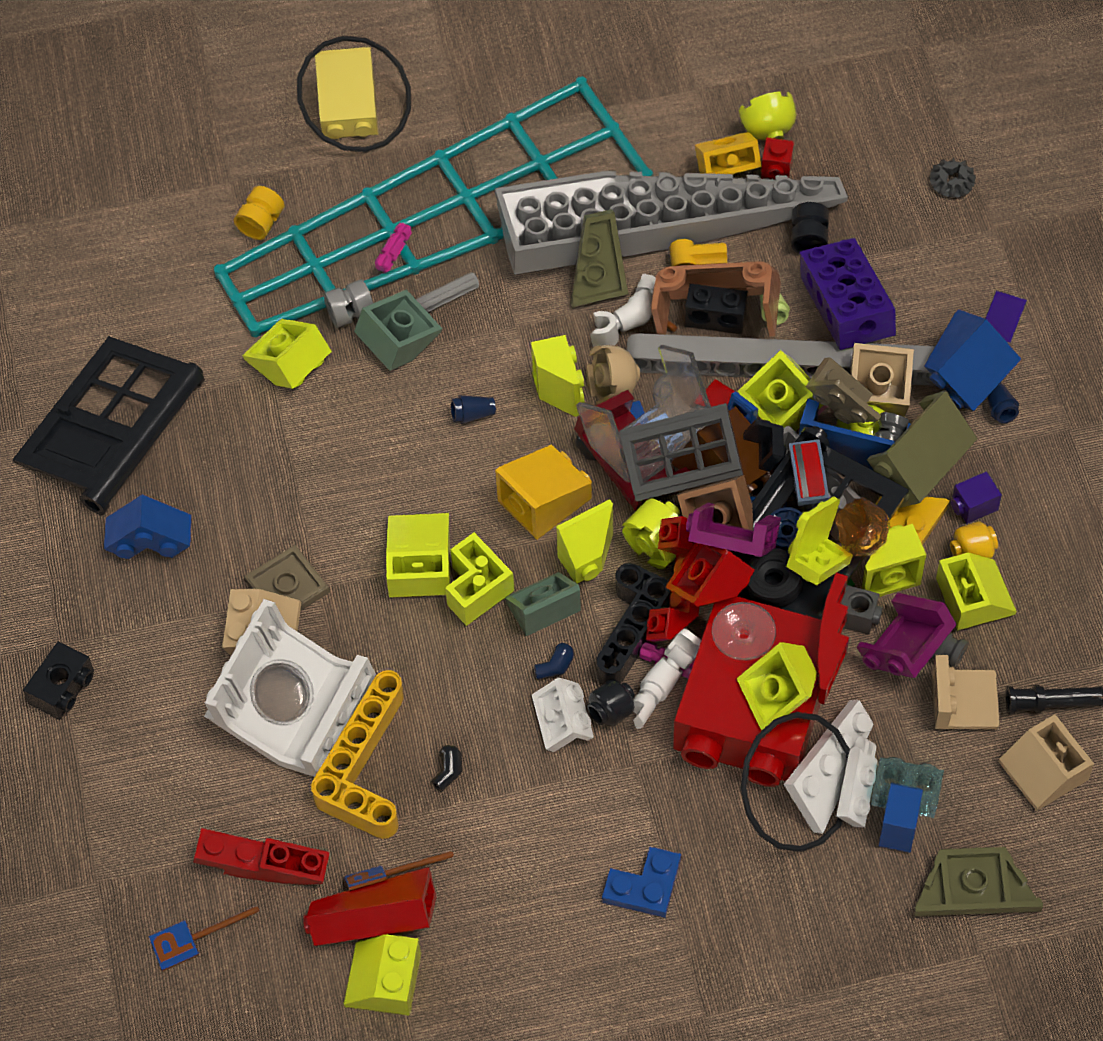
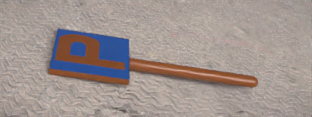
M449 851L385 871L381 865L344 877L350 891L387 880L388 876L452 858L454 853Z
M255 906L191 935L184 920L149 936L162 971L198 956L199 953L194 943L195 940L258 913L259 907Z

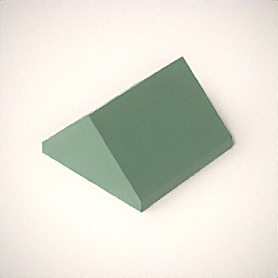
M560 572L516 591L505 598L508 607L525 636H529L581 611L579 585Z

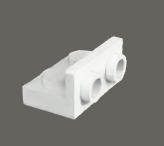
M560 677L532 694L545 748L552 752H556L576 738L589 741L594 737L591 719L587 714L583 699L584 694L580 685Z

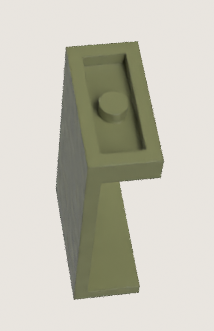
M946 391L925 396L919 403L924 410L921 415L886 452L872 455L867 459L875 472L909 489L908 495L899 508L920 503L978 439Z

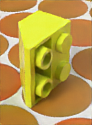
M566 335L531 342L532 375L539 399L574 417L579 416V413H581L580 404L585 403L582 390L584 379L581 369L576 370L577 356L574 345H568Z
M968 552L939 560L936 580L950 614L957 624V630L1016 615L1017 611L994 559Z

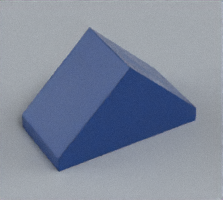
M891 783L879 846L911 853L923 789Z

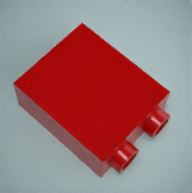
M741 597L714 602L674 720L673 749L681 751V757L687 763L699 768L714 769L720 762L743 769L744 759L761 729L737 678L780 642L804 646L816 669L818 640L822 620ZM815 679L811 697L791 713L818 714L821 703H818L817 679ZM795 718L777 724L761 739L750 761L748 780L767 787L778 786L781 780L787 781L804 759L815 721Z

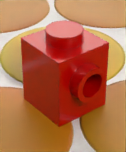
M766 137L761 179H775L776 175L790 178L794 141Z

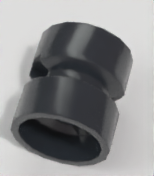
M804 202L796 205L792 211L791 248L793 251L800 254V251L828 245V208L817 202Z

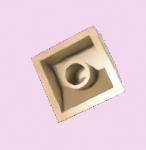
M854 343L849 374L873 393L867 404L876 405L888 413L906 416L910 406L914 349Z
M231 589L222 648L232 656L238 639L244 635L251 622L253 613L258 610L264 599L275 602L287 625L298 632L301 601L262 589Z

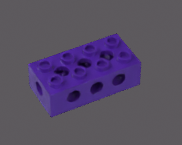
M855 238L800 251L801 279L840 350L853 347L854 343L865 344L896 336V309Z

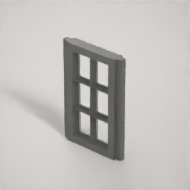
M726 403L619 430L636 502L743 475ZM720 423L723 439L699 445L696 428ZM689 430L693 447L668 453L664 436ZM658 438L662 454L638 460L634 444ZM725 445L728 462L704 467L701 451ZM694 453L698 469L673 475L670 459ZM663 461L667 477L643 483L639 466Z

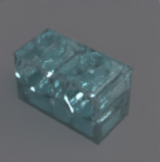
M880 757L871 805L886 808L891 784H888L885 779L893 778L901 785L916 788L918 785L928 786L931 790L923 791L918 815L935 818L944 770L937 769L931 764L923 763L917 765L907 763L897 757Z

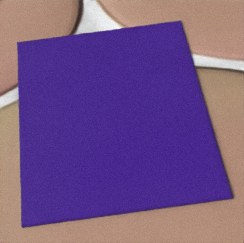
M996 291L985 319L988 320L1006 342L1011 343L1027 300Z

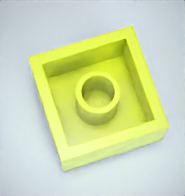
M782 350L738 390L741 396L758 408V415L762 420L781 425L783 428L790 426L795 432L800 428L807 399L815 400L813 393L806 388L811 378L793 358Z

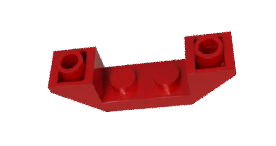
M683 516L662 519L659 529L658 549L676 555L674 573L695 544V542L689 541L690 532L686 531L687 518ZM672 592L670 608L652 609L649 611L646 640L650 642L671 640L698 617L699 607Z

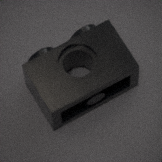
M58 641L23 689L28 704L60 720L65 712H69L73 708L76 696L83 687H87L93 678L94 669L89 656ZM67 679L63 684H56L59 680Z

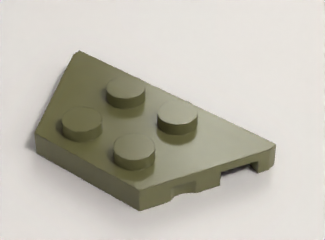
M1005 847L939 849L922 894L915 906L914 916L1041 912L1043 902L1040 897L1036 898L1027 885V878L1014 865V859Z

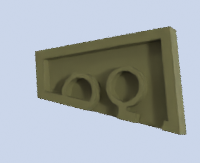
M612 209L584 215L570 302L572 307L628 294L615 212Z

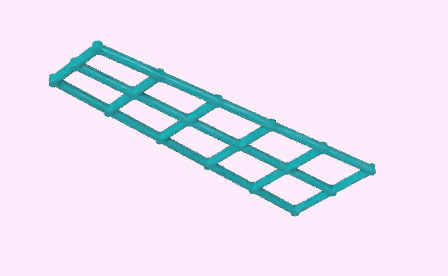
M580 76L573 83L515 113H508L505 118L444 150L435 151L434 155L372 187L364 188L361 193L297 226L289 227L288 231L224 264H217L214 267L215 277L226 291L233 307L236 308L250 331V335L256 338L261 333L270 330L280 319L294 321L327 307L324 297L257 322L248 308L247 302L311 273L315 275L325 292L335 289L324 267L388 239L392 233H395L394 229L397 224L401 222L412 228L465 204L484 234L418 260L406 242H404L405 246L400 255L406 265L365 280L364 282L369 291L411 274L417 275L421 270L482 246L498 243L500 239L504 238L502 227L498 229L493 227L475 200L476 198L537 170L541 172L545 180L558 179L549 166L550 164L607 138L613 137L636 171L642 172V176H653V171L647 167L619 128V124L614 121L588 85L587 79ZM577 92H581L605 128L542 155L520 122ZM510 128L532 161L468 189L448 159ZM439 165L458 194L393 223L376 197ZM367 203L382 229L317 258L303 235ZM291 241L295 243L306 261L305 264L239 293L228 275L229 273Z

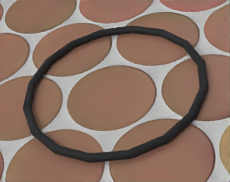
M340 36L322 42L306 56L297 77V102L305 122L323 141L343 151L368 152L386 146L403 130L411 111V86L403 66L387 48L364 37ZM342 41L366 43L383 52L398 68L406 88V110L399 127L384 141L367 147L346 146L325 136L310 120L302 100V78L310 60L326 46Z
M794 712L774 719L755 737L744 759L740 788L745 814L757 834L777 849L802 852L823 844L841 827L843 820L838 818L836 823L820 839L804 845L779 843L763 832L751 812L747 792L750 761L762 738L777 724L795 718L817 721L833 732L845 752L846 761H848L850 748L839 730L821 716Z

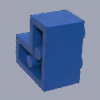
M142 494L106 517L104 550L114 553L120 558L130 559L148 548L162 556L172 558L190 547L192 515Z

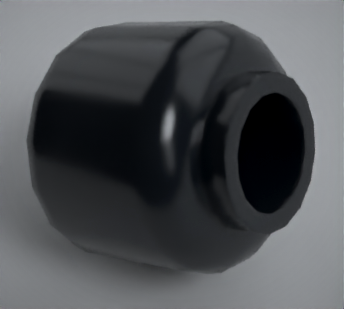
M614 679L607 680L590 693L588 698L589 704L587 705L588 712L599 725L615 726L634 711L633 698L635 694L627 683L623 682L621 684Z

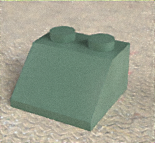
M406 289L362 308L354 332L387 369L391 371L413 361L441 333L443 328Z

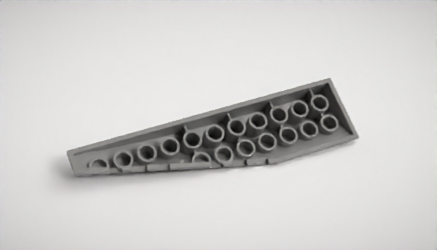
M602 171L495 188L507 254L514 274L576 265L584 215L612 209L615 212L622 257L669 249L670 244L679 239H688L696 244L791 220L794 207L800 203L817 202L829 208L848 200L840 177L802 176L801 180H792L783 175H776L775 179H759V175L733 178V174L685 173L684 177H675L666 172H659V176H642V172H630L629 176L616 175V171Z

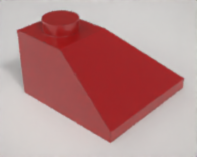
M695 543L665 587L699 607L737 597L741 590L749 584L750 577L755 569L727 549Z

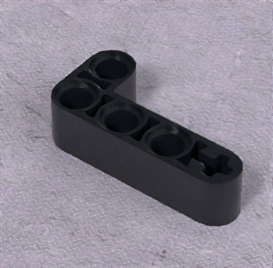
M625 563L615 573L616 594L618 598L630 605L597 656V679L600 684L611 679L617 680L620 683L623 682L639 657L642 645L647 641L649 611L652 609L669 608L670 590L665 587L668 581L636 564ZM625 581H633V582H635V583H634V584H631V585H627V584H624L623 582H625ZM660 594L662 597L653 598L650 595ZM642 617L646 618L647 621L639 622L635 619ZM628 641L631 642L632 645L623 646L620 643Z

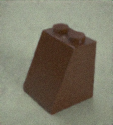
M735 406L729 410L743 475L749 495L757 490L758 483H761L763 486L766 484L780 462L770 472L759 469V444L743 439V433L751 424ZM720 423L705 426L696 432L699 445L723 439ZM691 439L683 449L693 447ZM725 445L701 451L704 467L728 462ZM694 453L675 457L671 462L679 470L687 467L689 471L698 469Z

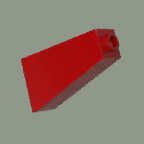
M422 868L374 884L311 901L308 913L303 918L306 934H311L314 946L430 928L437 897L430 868Z

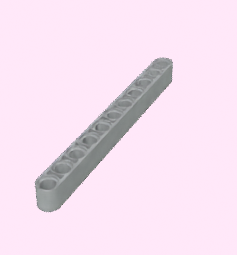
M633 334L627 339V351L639 366L640 373L752 378L768 361L782 350L793 358L803 371L812 378L823 359L828 357L832 358L844 370L850 373L853 347L840 350L836 342L663 334ZM865 343L914 349L911 385H935L929 379L932 374L924 367L935 346Z

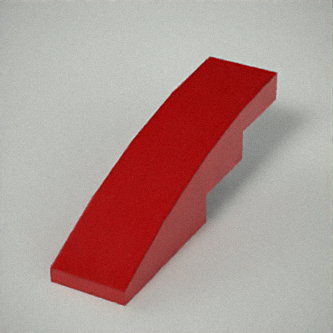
M837 572L825 602L818 640L816 666L818 703L823 705L847 654L849 637L841 634L847 622L849 608L841 604L846 593L848 576Z

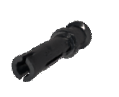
M1033 685V688L1014 689L1013 686H1007L1005 692L1007 713L1015 714V711L1034 710L1035 713H1041L1045 708L1103 706V698L1092 697L1103 696V686L1044 689L1040 685Z

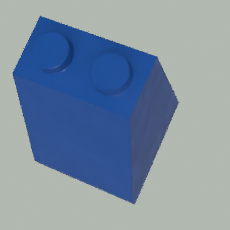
M958 309L924 367L932 374L929 379L938 388H944L949 393L950 398L958 409L965 407L974 411L1019 363L1021 358L987 319Z

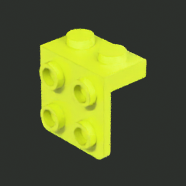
M834 496L825 502H820L817 507L809 512H804L799 517L796 528H798L796 538L788 549L790 556L786 567L801 575L804 580L816 585L849 565L853 553L828 539L840 500Z

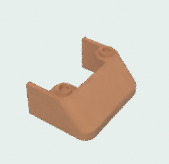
M757 261L669 266L657 273L651 306L657 334L666 335L670 302L676 299H687L691 283L748 291L747 296L763 295V308L769 337L775 336L781 281L778 270L768 263Z

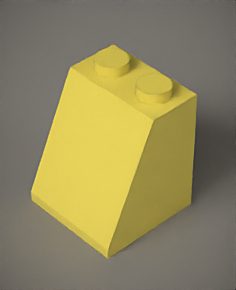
M371 48L320 51L315 55L322 133L332 139L378 135Z

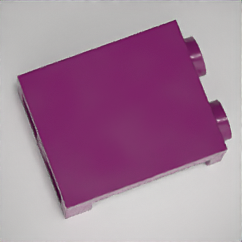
M709 502L695 509L688 516L686 531L690 532V542L760 557L776 548L781 517L768 515L755 523L754 530L713 522L712 517L715 504Z
M897 593L891 600L898 613L896 618L874 645L860 642L856 647L862 656L863 663L868 668L890 672L896 676L902 675L915 678L957 624L945 603Z

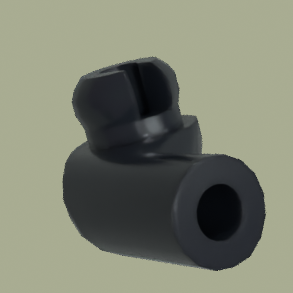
M445 745L440 749L439 756L442 757L443 770L431 780L433 786L440 792L462 773V754L453 745Z

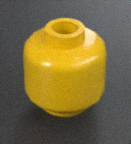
M978 521L957 528L954 531V540L950 541V549L953 556L969 552L991 559L994 556L995 549H998V540L991 526H986L983 522Z

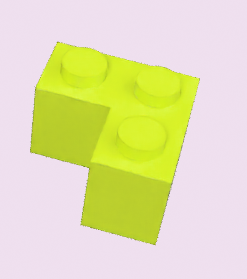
M475 532L450 549L452 568L460 577L445 587L447 606L466 626L514 592L513 572Z

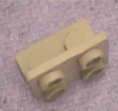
M935 655L932 670L935 729H998L999 710L996 671L955 670L954 667H949L948 655Z

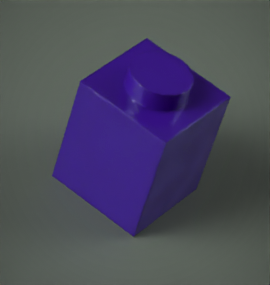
M986 471L956 484L951 505L957 515H961L966 524L998 511L1002 494Z

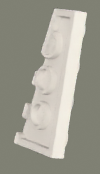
M850 700L832 722V725L839 730L850 749L855 746V741L858 737L864 736L868 738L874 725L860 700ZM829 729L824 732L784 783V786L813 833L824 832L840 798L847 765L845 752L834 733Z

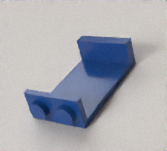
M807 399L800 422L799 435L804 427L812 428V426H817L826 432L831 449L871 470L873 468L867 459L872 455L886 452L895 443L893 440L817 422L819 402Z

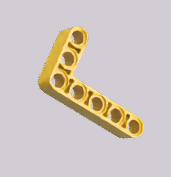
M391 670L382 671L374 678L311 784L314 803L320 811L381 839L392 837L398 830L399 824L396 807L391 801L354 783L404 699L401 678L399 674ZM387 687L395 688L392 692H383V689ZM370 713H380V715L375 718L367 717ZM356 738L365 739L359 744L352 743ZM340 764H349L346 769H336ZM330 789L334 791L329 796L320 795L324 790ZM358 802L362 804L357 809L348 808L352 803ZM386 815L390 817L386 822L376 821L380 816Z

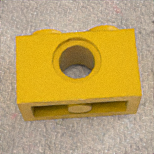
M749 132L695 144L700 173L733 174L762 167L758 140Z

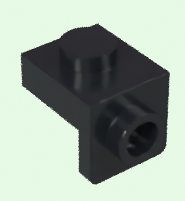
M756 419L743 433L744 440L759 444V469L770 472L785 457L786 445L784 444L783 426L767 420Z

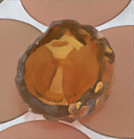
M863 497L856 498L853 502L847 503L836 514L834 522L839 530V540L842 548L849 554L854 556L873 555L886 544L890 528L889 518L886 512L875 503Z

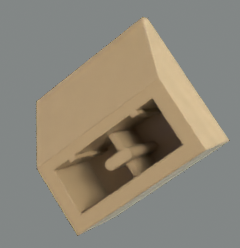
M1055 714L1029 729L998 761L1036 811L1088 781L1094 766L1093 761Z

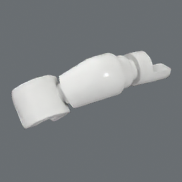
M642 274L634 295L628 299L625 305L614 311L613 314L607 311L593 313L595 325L598 328L591 334L593 347L602 345L615 346L619 340V329L625 332L644 325L650 319L655 277L653 275Z
M684 628L674 637L664 651V655L668 658L662 657L641 681L639 694L633 699V712L637 714L633 720L636 729L644 726L656 705L664 701L683 673L680 667L686 670L696 657L701 639Z

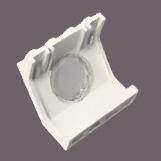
M264 599L258 610L253 613L251 622L244 635L238 639L236 649L229 661L224 664L215 686L209 690L205 701L208 710L204 717L277 765L315 777L371 685L376 673L367 657L357 655L352 662L330 654L287 625L275 602Z

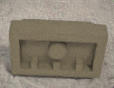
M824 358L806 385V388L813 393V398L820 404L829 406L835 411V417L843 423L878 421L881 415L867 404L873 393L832 358Z

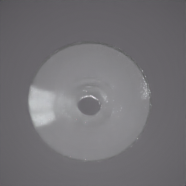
M738 602L726 606L716 615L712 625V637L717 648L726 656L737 660H752L763 656L770 650L776 637V625L772 616L761 606L749 602ZM747 634L749 638L742 639L738 635Z

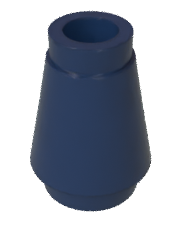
M1000 382L987 396L992 418L996 419L999 423H1008L1018 416L1019 403Z
M458 395L457 398L451 399V415L454 422L465 424L495 415L496 413L493 397Z

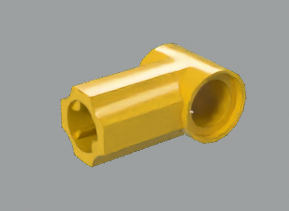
M679 239L673 241L669 246L671 266L728 263L727 246L725 243L694 245V242L691 240Z

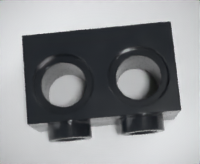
M690 283L685 306V327L742 335L747 310L748 291Z

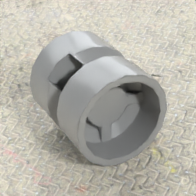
M362 279L347 284L346 290L338 287L323 294L328 313L336 328L352 323L354 317L359 319L362 308L373 304L370 292Z

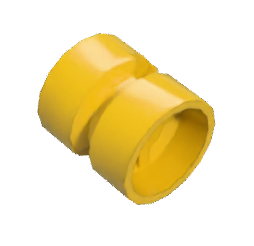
M256 186L247 197V203L241 206L233 220L237 229L244 235L255 240H263L271 230L273 222L278 219L283 211L285 204L275 191L264 186Z

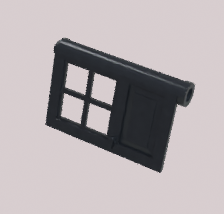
M108 336L15 455L13 461L24 467L85 489L80 496L81 502L92 512L104 515L110 507L109 502L178 410L194 389L204 383L203 371L192 362L185 363ZM114 357L138 365L122 387L97 379ZM145 368L170 376L154 399L129 390ZM92 385L117 393L100 416L76 407ZM124 396L148 405L132 427L107 419Z
M812 426V428L804 427L795 442L819 439L824 466L845 477L833 494L834 497L839 499L851 481L882 496L866 521L839 507L836 514L861 527L846 549L853 553L850 564L837 572L848 576L849 581L908 495L909 489L831 449L827 439L828 436L821 428L817 426ZM789 451L752 502L753 530L756 522L770 515L773 511L783 508L793 492H796ZM782 530L783 535L788 536L792 534V532ZM728 550L735 556L740 558L742 561H744L746 564H748L754 556L746 553ZM771 572L766 576L765 581L768 584L777 585L782 581L783 576L780 573ZM835 574L818 585L803 579L799 596L794 602L781 609L822 620L825 602Z

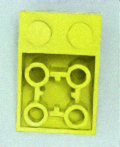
M449 513L388 516L386 579L389 598L446 595L445 587L450 584Z

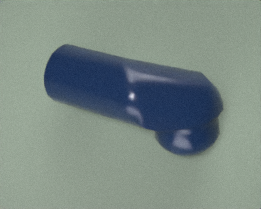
M560 643L555 647V652L549 662L535 664L534 669L537 680L565 674L574 659L573 648L567 643Z

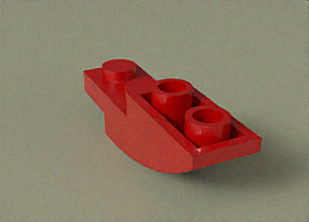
M201 828L193 862L225 869V875L274 883L311 885L323 884L330 852L266 838L265 842Z

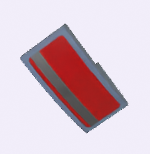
M820 440L789 443L798 506L827 501L829 494Z

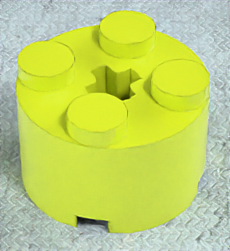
M650 498L622 524V526H625L622 529V533L628 544L638 555H641L643 552L651 557L648 561L650 565L658 569H665L676 558V555L658 549L661 520L678 517L680 511L670 501L664 504L654 498Z

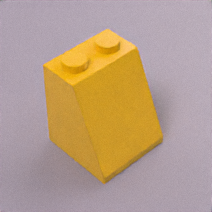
M552 444L504 464L495 470L498 502L536 540L592 499V481L588 474L583 470L579 471L575 468L569 456L563 451L559 452Z

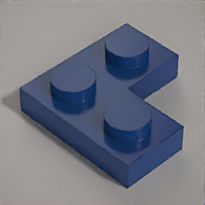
M649 847L642 876L610 868L602 896V903L666 918L681 862V854Z

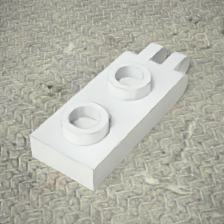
M864 736L858 737L855 741V746L850 749L836 815L853 827H865L867 814L870 810L872 788L876 780V745Z

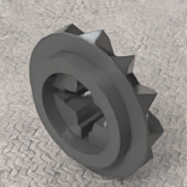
M954 157L951 161L942 159L938 165L933 166L930 174V183L933 189L939 194L951 198L968 194L973 189L976 180L973 167H968L965 160L961 163L957 162ZM958 173V178L954 177L952 180L950 179V181L947 182L948 175Z

